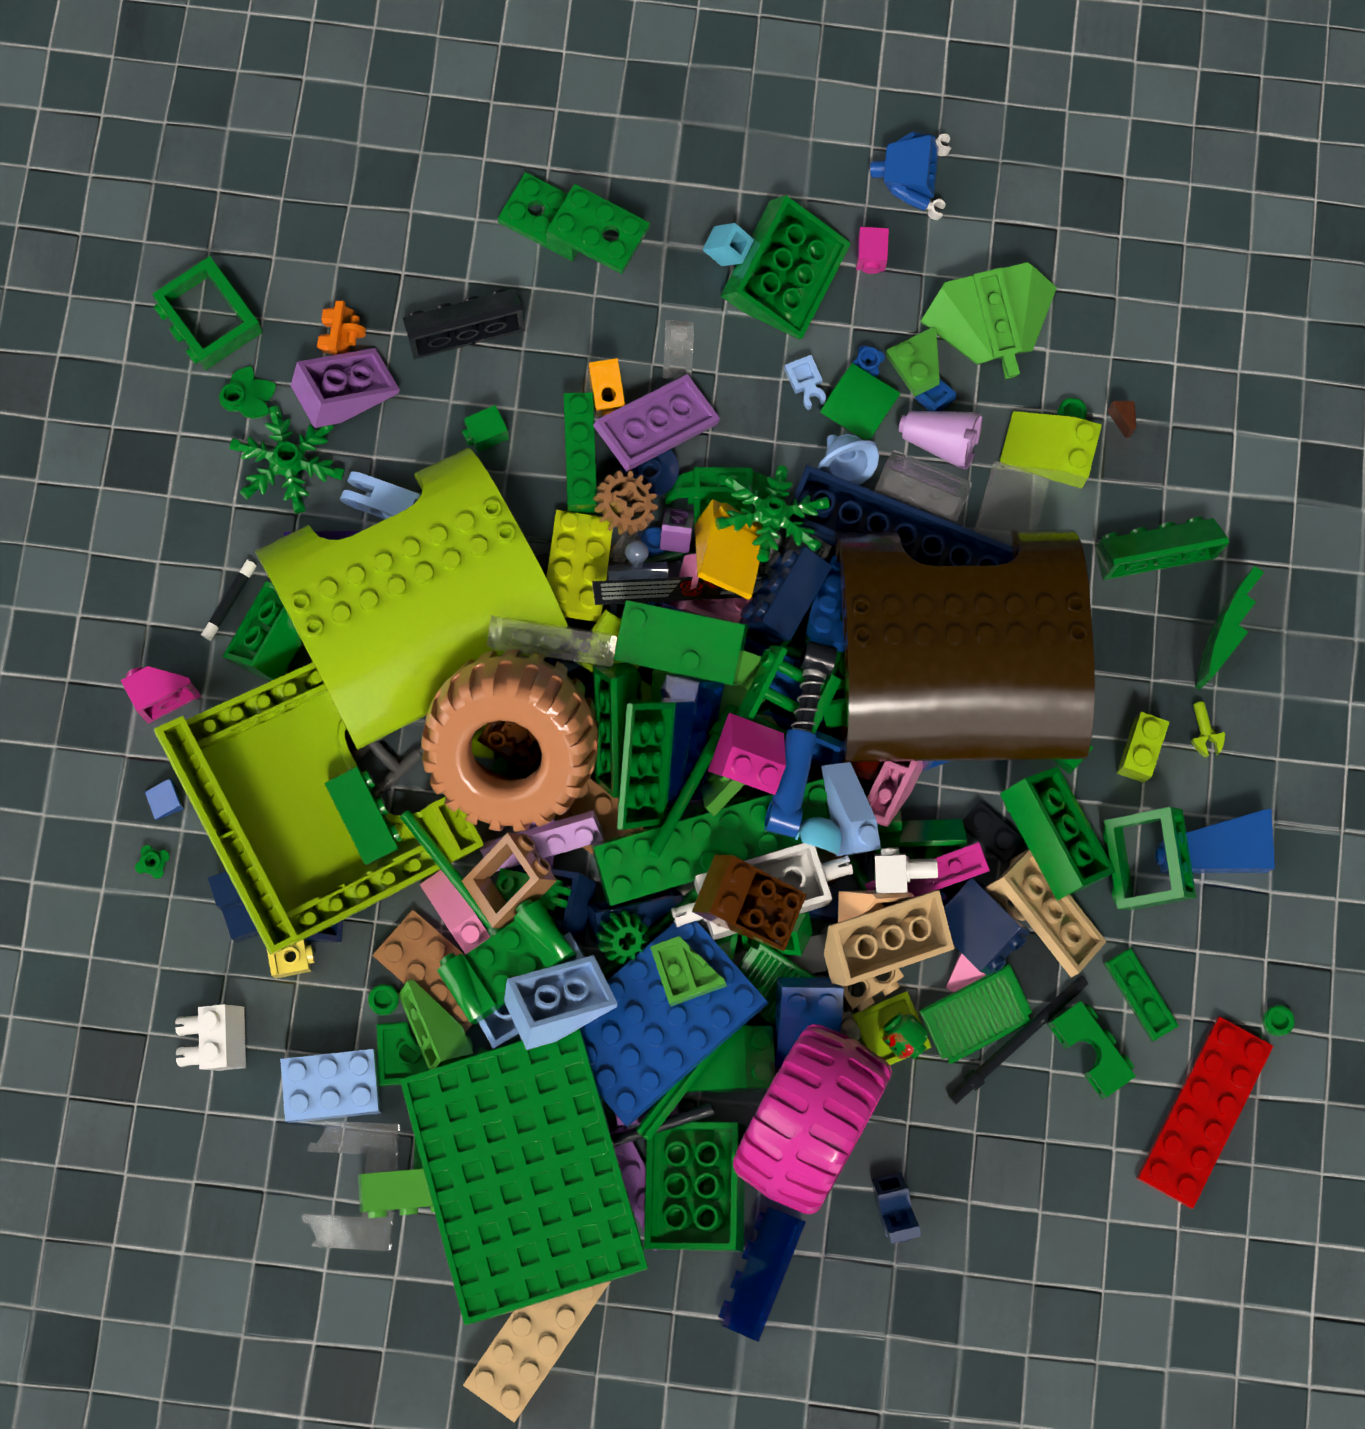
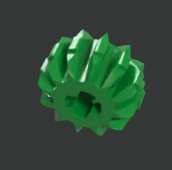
M622 910L618 917L615 913H610L611 921L608 923L601 921V926L604 930L596 932L597 938L601 940L597 944L598 948L605 952V956L609 960L613 961L616 958L617 962L624 964L628 957L630 960L635 961V953L637 951L644 953V948L641 945L649 942V937L644 934L648 930L647 925L641 922V918L637 914L630 915L627 911Z

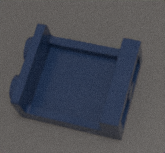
M971 878L944 907L953 945L981 973L990 975L1001 970L1006 964L1005 958L1012 951H1017L1027 941L1026 936L1030 930L1026 926L1021 925L985 889L986 886L982 882Z

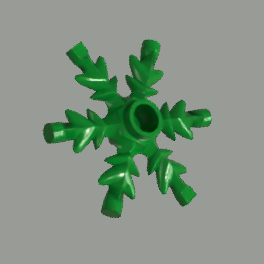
M272 406L269 408L272 423H265V426L275 434L269 436L277 441L274 449H267L263 441L261 446H259L251 437L247 438L248 443L234 438L231 440L229 449L244 452L240 457L241 459L256 457L255 462H259L265 458L270 463L268 469H257L261 474L247 476L246 479L251 481V483L243 487L240 493L246 500L258 489L264 495L268 483L270 482L274 486V476L281 474L287 479L281 488L288 487L284 494V501L291 498L294 513H303L306 509L302 496H309V493L300 485L306 483L297 477L300 470H307L311 478L313 473H315L323 482L327 481L326 475L341 481L343 479L345 469L331 467L332 459L317 462L319 456L311 460H307L304 456L306 450H317L313 445L327 443L328 440L323 438V436L333 430L334 427L333 425H328L314 430L313 425H309L305 437L300 433V443H290L287 439L293 431L287 432L291 420L288 418L283 421L280 407Z
M783 465L777 467L775 479L767 477L771 488H765L770 495L765 499L759 497V490L753 493L751 484L748 481L742 485L734 476L729 475L724 484L735 490V492L731 493V496L744 499L745 501L742 504L754 505L755 510L750 512L741 508L742 513L729 510L727 514L730 517L715 519L718 530L734 525V531H739L746 523L750 528L753 522H759L762 529L758 530L756 534L761 536L756 538L752 544L755 546L760 545L757 559L760 562H767L769 560L770 548L774 550L779 549L775 539H780L776 531L782 527L786 529L787 537L791 534L793 535L797 546H800L803 541L815 552L822 544L819 540L810 536L815 533L814 530L800 527L803 523L792 522L790 517L792 514L804 518V514L817 516L818 512L815 509H828L829 500L827 497L810 501L811 497L807 495L799 503L795 498L792 505H787L782 498L790 494L785 491L793 483L785 481L788 468Z

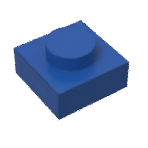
M940 379V385L916 396L915 399L928 411H942L956 400V392Z

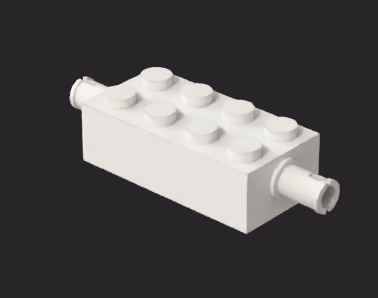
M805 843L745 861L806 893L807 895L799 914L829 905L832 896L827 881L853 874L852 865L848 863L850 862L848 855L822 863L819 860L815 846ZM707 873L695 876L694 885L698 895ZM695 902L671 908L676 927L703 919L704 922H707L713 940L736 934L734 931L716 925L693 913L692 909Z

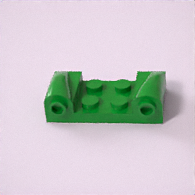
M529 899L516 908L518 913L514 916L515 921L466 955H456L453 952L440 960L441 966L437 969V972L470 1023L476 1025L505 1004L504 996L507 979L563 964L577 954L557 927L545 905L539 900L533 902Z

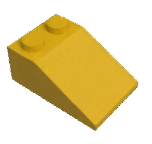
M712 499L695 523L697 577L749 600L753 594L760 563L757 559L760 545L755 546L752 542L761 536L756 534V532L762 528L759 522H753L750 528L746 523L739 531H734V525L718 530L715 523L716 518L730 517L727 514L729 510L739 511L735 510L730 504L720 503Z

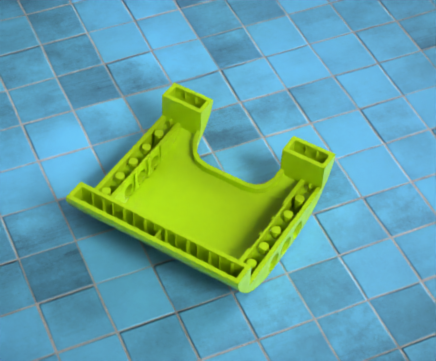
M470 448L459 451L414 473L415 479L422 490V495L416 503L406 510L353 536L340 540H328L319 537L307 525L255 550L357 750L426 716L437 691L465 662L471 659L477 661L483 653L489 651H496L497 655L501 656L506 649L513 648L520 649V655L530 657L533 651L546 656L573 642L560 606L531 547L489 473Z
M313 662L185 720L184 716H180L154 728V732L270 955L288 948L440 870L438 865L400 819V815H392L390 813L385 816L390 826L395 824L403 840L399 842L401 849L369 865L364 864L324 784L358 766L346 743V727ZM444 797L413 815L448 860L453 863L481 848L484 844L474 825L465 820L466 813L460 809H457L455 812L450 810L444 804L446 798Z

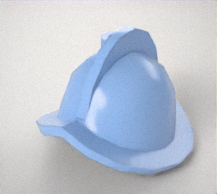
M851 434L839 437L830 435L827 437L826 457L820 462L818 470L860 485L873 475L878 466L879 452L876 443L870 440H861Z

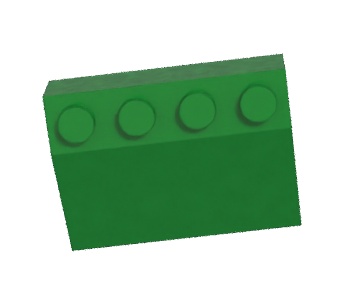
M785 195L769 201L751 236L754 241L744 262L736 265L720 297L741 312L801 340L851 243Z
M651 699L628 700L625 712L626 725L620 773L621 786L618 801L617 829L625 830L662 825L666 820L676 702Z
M690 1122L656 1133L650 1140H647L644 1249L744 1252L745 1181L735 1173L733 1159L746 1132V1126L738 1122Z

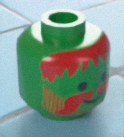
M898 1013L882 1028L885 1031L882 1037L883 1042L900 1059L909 1056L915 1059L927 1048L924 1043L928 1038V1032L912 1014L903 1015Z

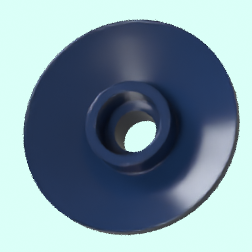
M669 449L629 471L633 472L634 479L642 475L643 485L651 483L652 486L648 490L649 494L653 493L658 497L670 491L675 485L679 475V464L675 454ZM621 465V472L623 473V476H625V474L629 471L626 472V470ZM647 469H653L655 475L648 477L644 472Z

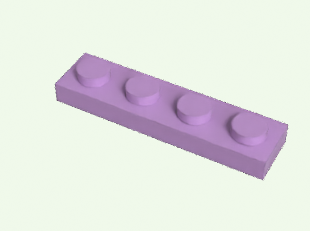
M594 810L540 827L517 832L532 838L536 845L535 848L542 858L604 841L605 835ZM503 837L483 842L484 846L480 848L483 857ZM513 853L497 871H500L501 868L507 869L521 864Z

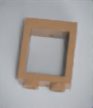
M507 832L462 880V883L492 928H505L515 921L514 916L518 913L516 908L529 899L533 902L538 901L557 881L551 872L550 864L540 856L535 848V842L526 834ZM514 853L530 879L506 903L490 877Z

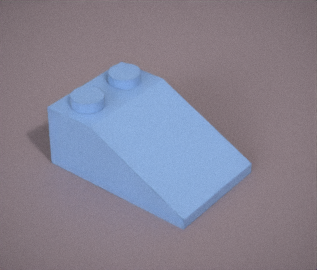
M594 955L507 979L504 996L506 1007L526 1050L556 1042L613 1010L618 1004Z

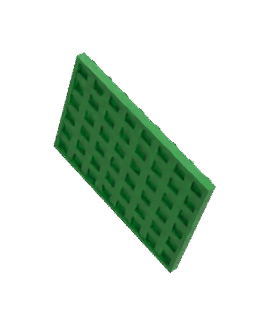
M581 1028L556 1042L526 1050L523 1041L400 1079L464 1326L649 1269Z

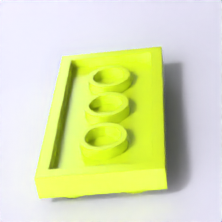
M556 510L546 579L564 617L597 622L602 615L603 605H595L592 581H606L613 529L611 531L608 530L609 522L607 520L600 523V516Z

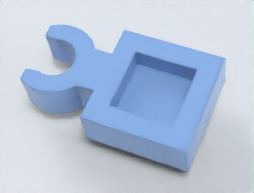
M812 355L784 366L795 394L804 392L803 404L807 410L812 407L809 399L812 396L818 397L820 403L825 404L826 395L824 391L816 387L822 384V378Z

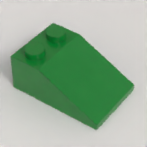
M742 1026L723 1043L687 1092L768 1091L775 1077L773 1026Z

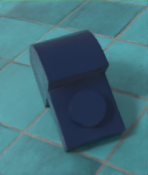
M898 1172L871 1179L882 1228L891 1244L907 1242L913 1238L921 1237L920 1226L912 1210L909 1189L902 1173Z

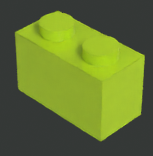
M1141 712L1133 721L1116 774L1142 783L1147 782L1153 775L1169 721Z

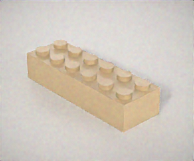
M611 1281L513 1311L463 1386L515 1423Z

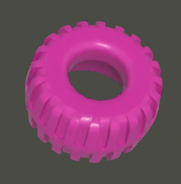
M821 1024L809 1025L794 1043L753 1116L733 1159L735 1173L764 1194V1196L803 1214L811 1215L816 1213L825 1202L891 1079V1066L887 1061L856 1039Z

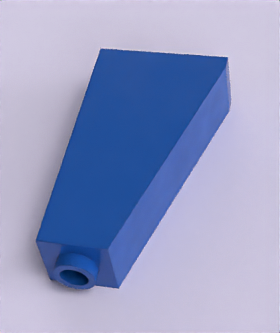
M1264 809L1186 833L1193 873H1268L1275 869L1272 809ZM1163 840L1159 843V847H1156L1155 861L1156 865H1160V873H1169Z

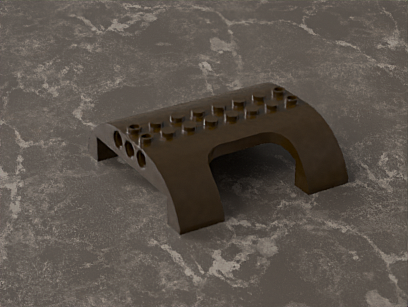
M1072 529L1012 530L1013 560L1007 564L996 566H931L913 560L904 551L896 531L835 532L836 562H840L847 710V724L844 730L845 762L1086 759L1090 749L1094 720L1095 661L1087 565L1078 534Z

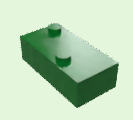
M626 600L614 660L735 685L737 684L749 625Z
M1058 766L1026 777L1000 793L1005 808L1011 814L1057 901L1088 888L1115 873L1113 866Z

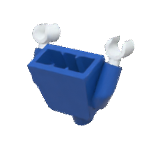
M910 132L897 142L887 146L886 159L884 161L871 162V177L884 178V183L893 196L922 211L928 209V216L933 220H939L943 214L936 212L934 207L944 209L946 204L942 199H936L931 202L930 198H934L938 155L946 156L951 150L950 146L942 145L949 143L950 136L948 134H941L936 139L931 134Z

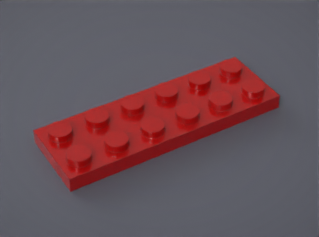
M1217 1017L1136 1179L1184 1206L1193 1209L1274 1046L1222 1017Z

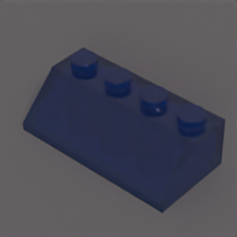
M681 674L666 675V680L661 687L662 701L676 702L668 791L669 801L675 802L710 738L709 732L713 724L718 721L725 683ZM708 768L690 800L703 799L700 788L706 783Z
M770 1207L767 1208L765 1213L759 1212L753 1229L758 1230L754 1242L748 1240L741 1257L746 1260L742 1272L736 1270L730 1284V1288L735 1289L730 1301L724 1300L718 1317L723 1319L721 1326L759 1342L806 1221Z

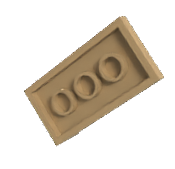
M1029 849L1014 857L1010 861V867L1002 876L985 887L1008 912L1012 913L1014 918L1021 921L1026 920L1070 977L1079 974L1107 942L1071 895L1058 901L1056 900ZM1008 900H1011L1015 906H1010Z

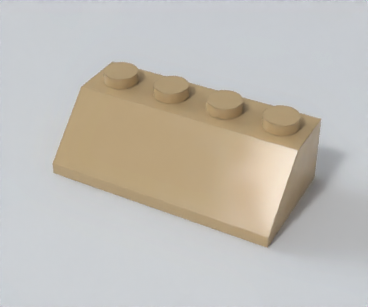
M935 890L829 925L824 957L831 983L849 986L954 950L940 891Z

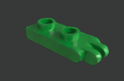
M501 868L496 888L504 900L508 902L530 877L527 873ZM557 880L539 899L548 911L554 912L556 906L567 907L568 901L558 897L559 894L570 896L571 889L562 887L563 882Z

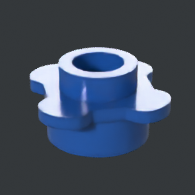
M863 345L858 348V357L852 363L876 377L879 374L878 367L884 361L885 356L883 352ZM866 360H871V363H866Z

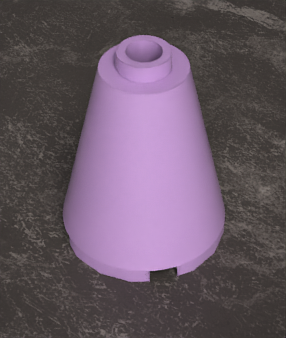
M909 411L907 416L903 415L901 418L899 432L902 433L904 440L960 469L967 470L975 453L971 452L974 445H978L980 439L982 416L977 412Z

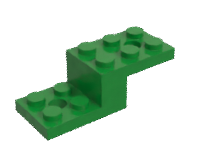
M527 172L523 175L498 217L499 224L572 262L577 253L580 252L620 274L624 273L650 228V223L576 184L573 185L567 194ZM533 205H540L545 210L543 214L533 216L529 213V209ZM608 230H614L619 234V237L615 241H607L603 238V234Z

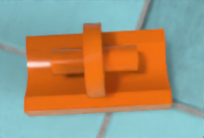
M335 301V307L323 309L322 324L326 327H331L330 334L318 336L317 347L323 353L333 355L349 353L350 345L355 346L356 339L363 338L366 335V328L359 325L360 317L355 316L356 312L346 307L344 301Z

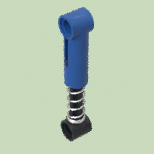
M806 640L799 662V668L802 669V676L804 678V682L800 684L802 692L801 696L797 698L799 702L798 709L794 711L796 715L795 723L791 725L792 729H788L786 733V767L776 795H773L766 813L765 831L793 838L796 837L799 831L803 812L801 806L817 737L812 732V727L816 724L814 722L815 713L819 711L817 709L818 699L822 698V696H819L821 686L825 684L826 676L831 675L836 662L837 647L812 640Z

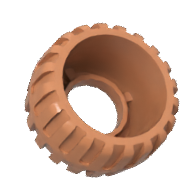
M514 648L506 649L501 656H498L496 651H489L483 653L477 661L471 659L465 662L437 691L426 715L421 740V747L424 749L422 762L425 772H432L430 784L436 794L443 792L446 796L444 804L450 810L455 812L457 809H460L466 813V821L477 825L478 821L489 823V829L494 831H502L505 826H513L514 832L525 831L529 829L533 822L540 827L550 823L556 814L562 815L565 813L589 781L597 760L599 723L595 720L596 708L592 698L584 697L585 686L577 677L571 680L567 676V667L558 661L553 666L543 661L545 655L534 651L530 657L520 655L521 650ZM496 721L515 722L528 729L537 739L542 752L541 764L537 771L527 778H511L495 773L484 767L474 758L471 749L474 733L487 723Z

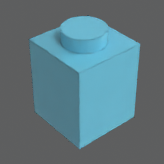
M736 223L714 226L702 250L721 266L742 264L754 239Z

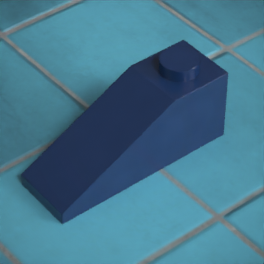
M672 887L612 906L607 901L587 904L591 939L596 944L601 941L597 938L596 932L604 930L601 926V921H606L607 923L611 921L610 913H615L618 917L622 910L627 911L630 915L637 914L641 918V922H644L649 927L670 911L671 908H674L683 901V896Z

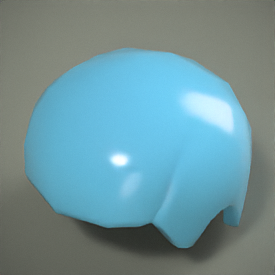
M822 817L803 820L795 837L796 840H798V837L801 838V841L805 844L822 848L836 855L839 854L842 843L840 828L831 820Z

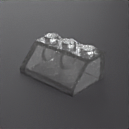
M893 449L874 492L956 524L973 483Z

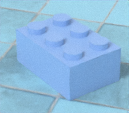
M374 1049L280 1059L286 1122L296 1123L382 1113L377 1051Z

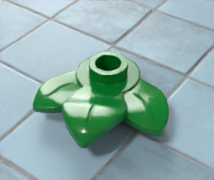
M251 366L241 368L234 372L230 384L222 388L219 394V401L221 406L227 411H239L244 417L250 419L262 418L270 413L265 403L273 397L276 384L267 380L254 379V372ZM232 397H239L236 401H230Z

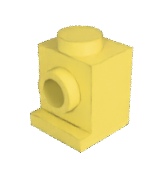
M305 940L271 955L267 950L271 976L275 979L311 972L310 964L315 963L312 945H307ZM288 952L296 953V959L293 962L286 961V954Z

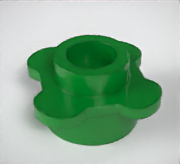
M150 845L143 846L140 851L142 854L140 861L135 864L136 872L139 874L147 873L152 875L154 879L162 878L166 862L170 859L169 853L166 850H154ZM152 859L155 860V864L153 865L150 864V860Z

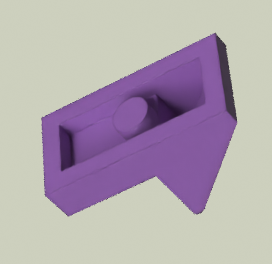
M665 509L661 531V550L681 553L689 552L694 511Z

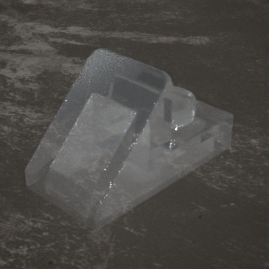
M665 321L663 378L678 379L688 374L692 379L694 322Z

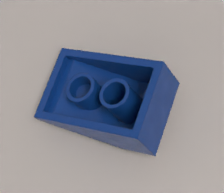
M777 977L774 1035L775 1068H781L794 1043L809 1025L821 1024L840 1032L844 993L842 985L832 984L830 978Z

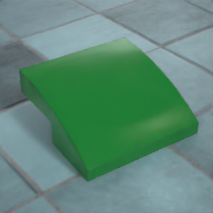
M852 363L827 399L820 413L863 440L871 441L901 393Z

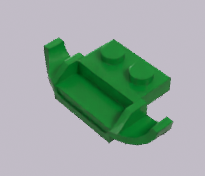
M694 467V471L678 476L672 489L665 493V504H671L673 500L678 498H688V504H694L695 529V523L712 499L720 503L730 504L739 512H742L741 508L753 512L752 505L742 504L745 501L744 499L731 496V493L735 492V490L724 484L729 475L734 476L742 485L748 481L751 484L753 493L759 490V497L762 499L770 496L765 488L771 487L767 481V476L752 471V468Z

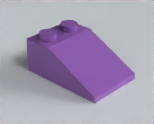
M375 348L299 361L296 364L291 382V388L314 428L342 423L399 394L400 391Z

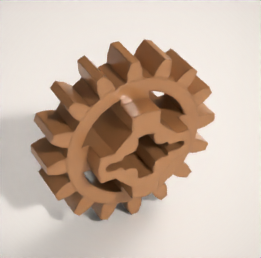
M617 471L613 476L608 475L604 479V483L597 486L596 489L600 493H597L593 500L600 504L594 511L602 512L603 516L599 521L602 523L607 520L609 522V531L617 527L619 535L624 534L626 530H628L630 535H633L638 529L640 531L644 530L648 526L647 523L654 520L655 517L652 513L658 509V506L651 503V501L657 495L649 494L648 490L652 485L651 483L643 485L642 475L634 479L632 471L626 473L625 476H623L621 471ZM620 486L618 491L610 492L613 487ZM638 513L641 514L638 519L631 520L632 516Z

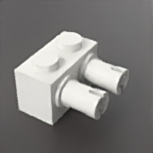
M899 847L881 848V854H875L876 893L907 892V882H910V879L938 878L937 860L909 859V856H906L905 853H899Z
M223 1004L198 1007V1015L179 1016L176 1018L175 1024L184 1025L183 1027H175L178 1036L199 1034V1046L179 1047L177 1049L176 1055L185 1056L184 1058H176L178 1066L199 1065V1069L215 1071L246 1068L243 1006Z

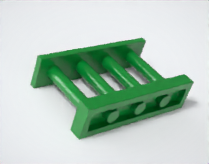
M770 645L769 649L765 650L760 658V668L736 716L784 733L785 742L787 731L756 715L765 698L794 714V711L798 709L799 703L770 688V685L777 671L802 684L804 682L803 671L783 660L787 649ZM832 674L826 676L825 684L821 686L819 696H822V698L818 699L817 709L819 711L815 713L814 722L816 724L812 727L814 734L841 682V679Z

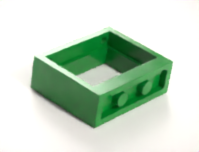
M210 256L152 294L156 302L153 306L154 310L162 321L165 319L169 320L172 325L169 330L178 343L181 341L185 342L188 346L185 352L194 365L200 363L205 371L263 333L257 319ZM209 278L242 324L202 349L169 303Z
M1167 807L1104 820L1103 838L1108 846L1109 861L1115 870V873L1111 874L1114 883L1112 897L1117 905V909L1136 910L1197 898L1183 809ZM1161 821L1172 890L1134 897L1123 828Z

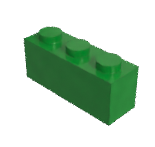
M355 767L324 783L365 865H369L401 849L399 842L403 840L395 824L390 826L385 816L389 813L388 808L382 797L376 798L372 790L375 782L368 770L363 771L361 767Z

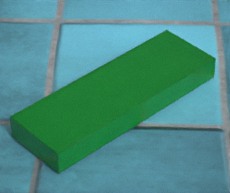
M1131 948L1104 963L1105 968L1151 1042L1179 1026Z

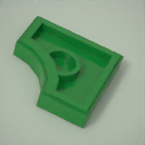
M407 1022L376 1024L379 1086L401 1085L400 1079L429 1070L419 1044L410 1033Z

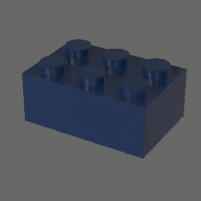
M805 546L777 552L771 558L768 565L770 567L768 573L755 586L756 596L743 607L740 613L742 618L739 623L749 625L747 632L763 644L791 640L832 568V565Z

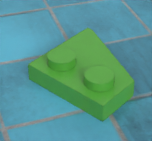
M935 327L886 350L887 359L914 397L940 385Z
M710 772L706 776L707 782L700 788L705 808L712 816H715L745 784Z
M680 936L650 946L671 1007L727 986L724 978L710 967Z

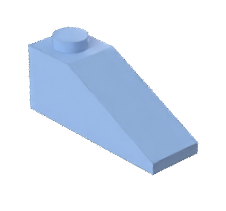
M851 762L821 766L830 820L840 828L842 834L840 851L836 857L881 849L876 817Z

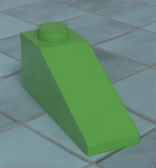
M413 979L408 980L400 991L399 998L428 1069L431 1070L471 1057L473 1055V1045L470 1038L466 1036L463 1027Z

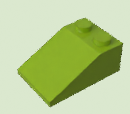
M1013 411L998 466L1082 489L1090 474L1102 424L1070 416Z

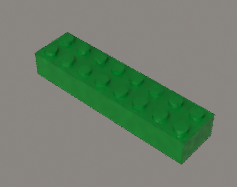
M821 776L807 780L801 806L803 811L801 822L813 817H822L830 820L827 793L825 791L824 779ZM766 792L726 804L715 816H712L706 810L680 818L659 859L651 857L648 852L663 824L591 844V849L606 901L612 906L692 882L695 876L708 872L714 855H733L743 861H747L803 844L799 837L796 840L793 837L764 830L766 813L773 794Z

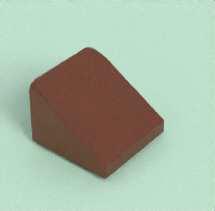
M1113 401L1108 408V413L1124 437L1130 438L1136 429L1134 401Z

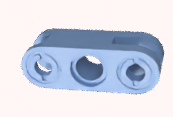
M353 471L349 475L348 483L366 491V494L362 495L350 490H343L340 500L352 508L387 519L415 504L421 494Z

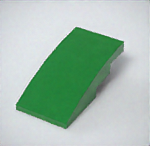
M1256 566L1238 583L1223 605L1210 631L1201 656L1195 687L1199 690L1214 677L1248 633L1239 624L1256 603L1247 595L1264 574Z

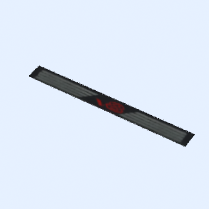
M757 574L754 589L758 581L765 577L766 574ZM693 577L592 581L595 605L625 604L626 600L646 603L744 597L702 578H699L697 587L690 590ZM753 590L752 597H755L757 592Z

